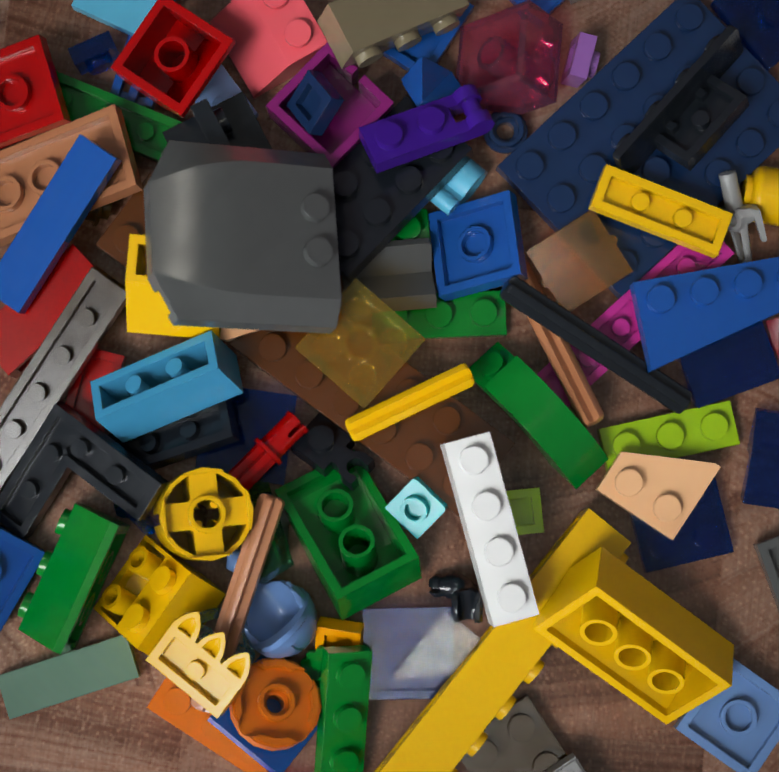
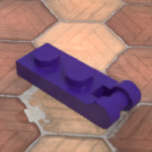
M474 84L463 85L455 90L452 95L359 127V139L376 174L488 133L495 123L489 111L482 109L480 105L482 98ZM461 113L465 114V120L455 122L453 116Z

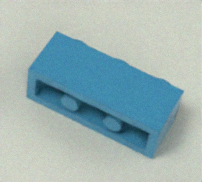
M212 330L90 382L95 420L123 443L244 393L237 355Z

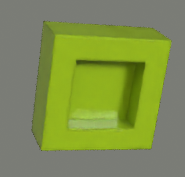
M540 487L506 491L518 535L544 533Z

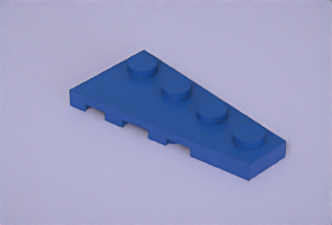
M779 257L633 282L629 287L648 373L779 314Z

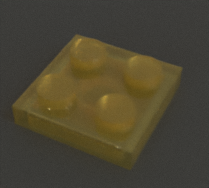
M356 278L341 294L342 301L337 328L330 334L307 333L295 346V349L365 410L426 339Z

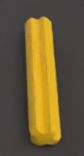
M462 363L347 418L345 426L354 441H360L472 387L475 379L467 364Z

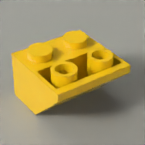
M130 234L125 278L127 332L194 338L212 330L220 338L221 328L174 326L171 324L168 318L170 311L160 292H154L147 279L146 236Z
M145 535L138 546L131 552L128 560L114 580L104 590L93 609L136 649L149 656L170 626L183 615L200 612L202 629L226 594L203 574Z

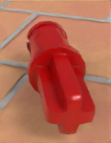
M287 411L285 416L261 440L258 437L254 439L256 445L228 474L235 477L244 489L249 490L275 463L280 466L283 463L280 458L309 430L304 424H300L301 421L294 414Z

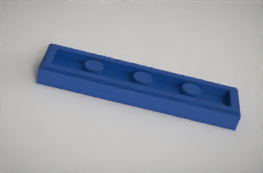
M82 134L78 136L0 260V300L17 313H26L122 161Z

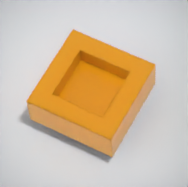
M320 616L316 629L315 650L320 645L324 647L363 645L364 623Z

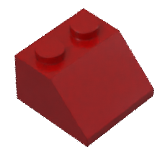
M157 0L110 68L128 85L161 107L184 118L236 42L173 0Z

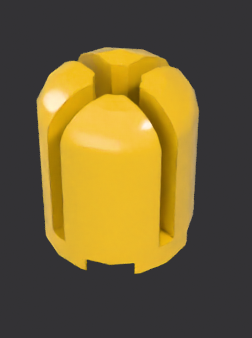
M202 467L178 475L167 483L153 507V515H159L160 525L154 526L159 541L172 554L184 560L213 561L231 555L244 542L252 528L254 508L248 490L244 489L235 477L225 473L222 469ZM200 502L207 510L218 509L219 519L209 520L206 526L202 527L200 520H194L193 511L194 509H199L197 504Z

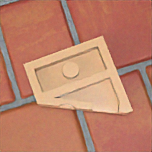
M619 452L595 490L668 539L674 540L721 467L711 462Z

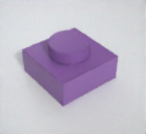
M580 32L571 41L560 84L578 88L587 80V77L592 78L594 76L600 59V52L594 51L598 36Z

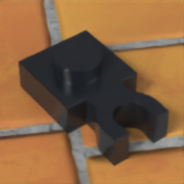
M320 413L306 426L309 432L304 434L291 447L292 453L324 477L333 469L337 471L343 484L352 491L359 484L357 477L349 473V470L354 466H361L370 473L375 468L374 459L362 451L351 450L355 446L351 436Z

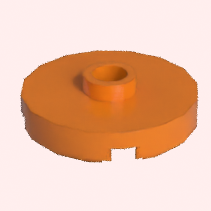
M264 658L253 663L248 676L250 680L229 706L230 719L239 735L251 745L268 751L288 750L304 741L317 725L322 708L320 690L314 679L312 680L304 672L305 669L297 662L284 658ZM267 700H277L281 706L280 712H271L267 708Z

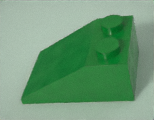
M354 466L349 470V473L358 479L359 485L354 491L343 484L339 473L334 469L326 477L313 470L274 490L276 496L284 501L283 510L320 583L342 620L422 578L417 552L398 521L385 509L386 501L369 473L361 466Z

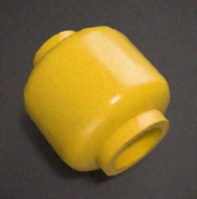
M758 166L751 175L746 174V178L742 182L740 192L743 205L756 204L761 210L763 223L779 227V168Z

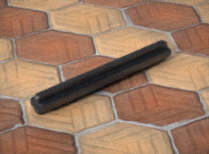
M511 276L503 285L499 295L503 301L674 413L680 414L690 405L693 395L689 389L658 369L648 373L645 360L517 276Z

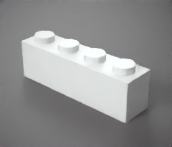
M490 432L441 444V450L488 623L493 627L540 615Z

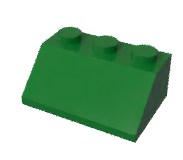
M75 503L72 510L66 508L55 529V533L61 535L53 552L50 550L45 552L37 568L36 574L42 577L35 593L28 591L18 610L17 616L23 618L18 630L60 655L76 649L131 525L84 504Z

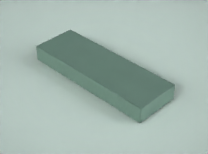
M122 635L0 674V691L9 719H13L141 676L131 643Z

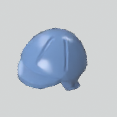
M234 550L231 555L227 556L226 569L234 572L241 550ZM262 571L243 632L249 640L251 648L265 657L278 659L294 656L300 653L303 648H306L315 636L317 629L315 605L309 593L303 588L285 580L270 582Z

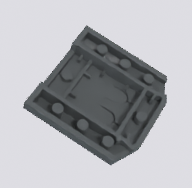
M169 140L144 187L147 279L154 292H160L170 311L168 318L171 324L174 326L326 334L333 332L337 328L342 297L333 169L325 154Z

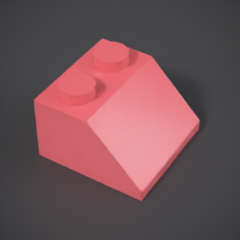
M232 0L210 21L213 27L236 42L228 55L254 99L294 77L327 43L322 30L304 0Z

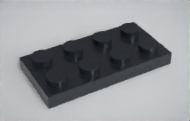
M406 95L384 118L417 106ZM360 142L333 169L340 275L351 283L473 157L472 148L463 142L376 174Z

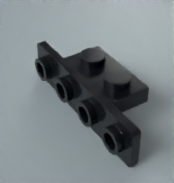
M729 25L720 35L714 36L706 45L704 53L690 68L684 69L679 74L671 90L661 100L654 102L649 107L645 118L633 132L627 133L620 139L612 155L618 169L634 174L648 157L658 149L691 171L749 107L746 95L720 80L722 75L743 53L742 42L737 28Z

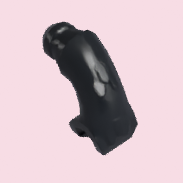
M453 571L452 574H447L446 576L435 574L429 579V587H431L429 593L437 598L444 596L447 599H451L453 622L460 623L467 619H472L475 623L483 622V601L478 591V586L469 578Z

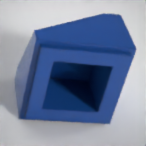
M426 57L419 58L401 79L404 88L417 107L452 95L455 90L461 87L452 71Z

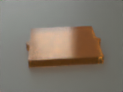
M591 210L526 251L543 278L541 285L544 288L549 287L559 305L570 312L633 272L616 245L617 237L609 235L597 214Z

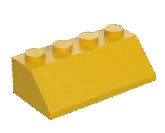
M602 546L568 570L533 624V630L666 725L732 686L734 644Z

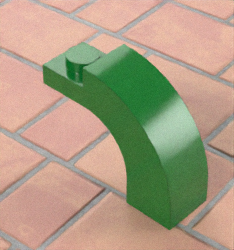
M498 341L469 367L475 379V384L521 428L547 462L575 489L583 484L609 459L594 437L551 388L517 355L513 356Z

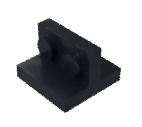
M243 92L213 107L210 106L207 99H204L190 107L194 117L162 132L167 143L169 140L272 149Z

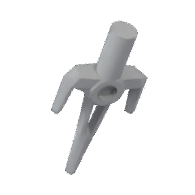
M736 170L725 171L718 174L725 206L718 208L733 213L728 230H730L739 263L751 262L752 251L748 225L754 221L761 241H767L761 210L756 204L743 205Z

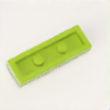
M730 400L684 410L680 414L670 413L597 429L600 446L609 458L605 462L606 472L619 452L679 458L740 444Z

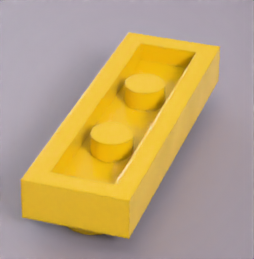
M608 164L602 169L588 207L591 211L711 258L718 256L733 213Z

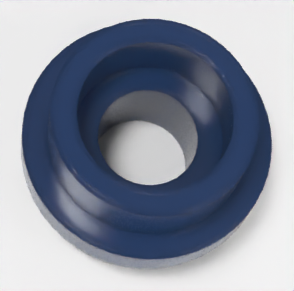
M510 109L497 110L491 114L495 124L488 133L483 135L486 144L497 153H512L527 138L528 129L524 118L516 111ZM502 125L509 126L513 130V136L507 140L501 139L497 135L498 127Z

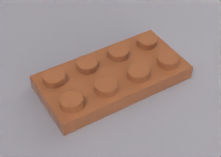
M113 104L0 151V247L12 243L80 134L88 137L122 160L90 211L143 190L123 113L119 107Z

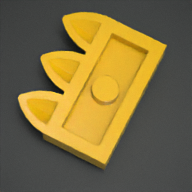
M200 612L188 613L178 618L170 626L146 661L218 719L225 713L250 680L248 678L251 667L250 653L235 654L225 660L223 658L226 648L225 632L213 633L201 640L198 638L201 629Z

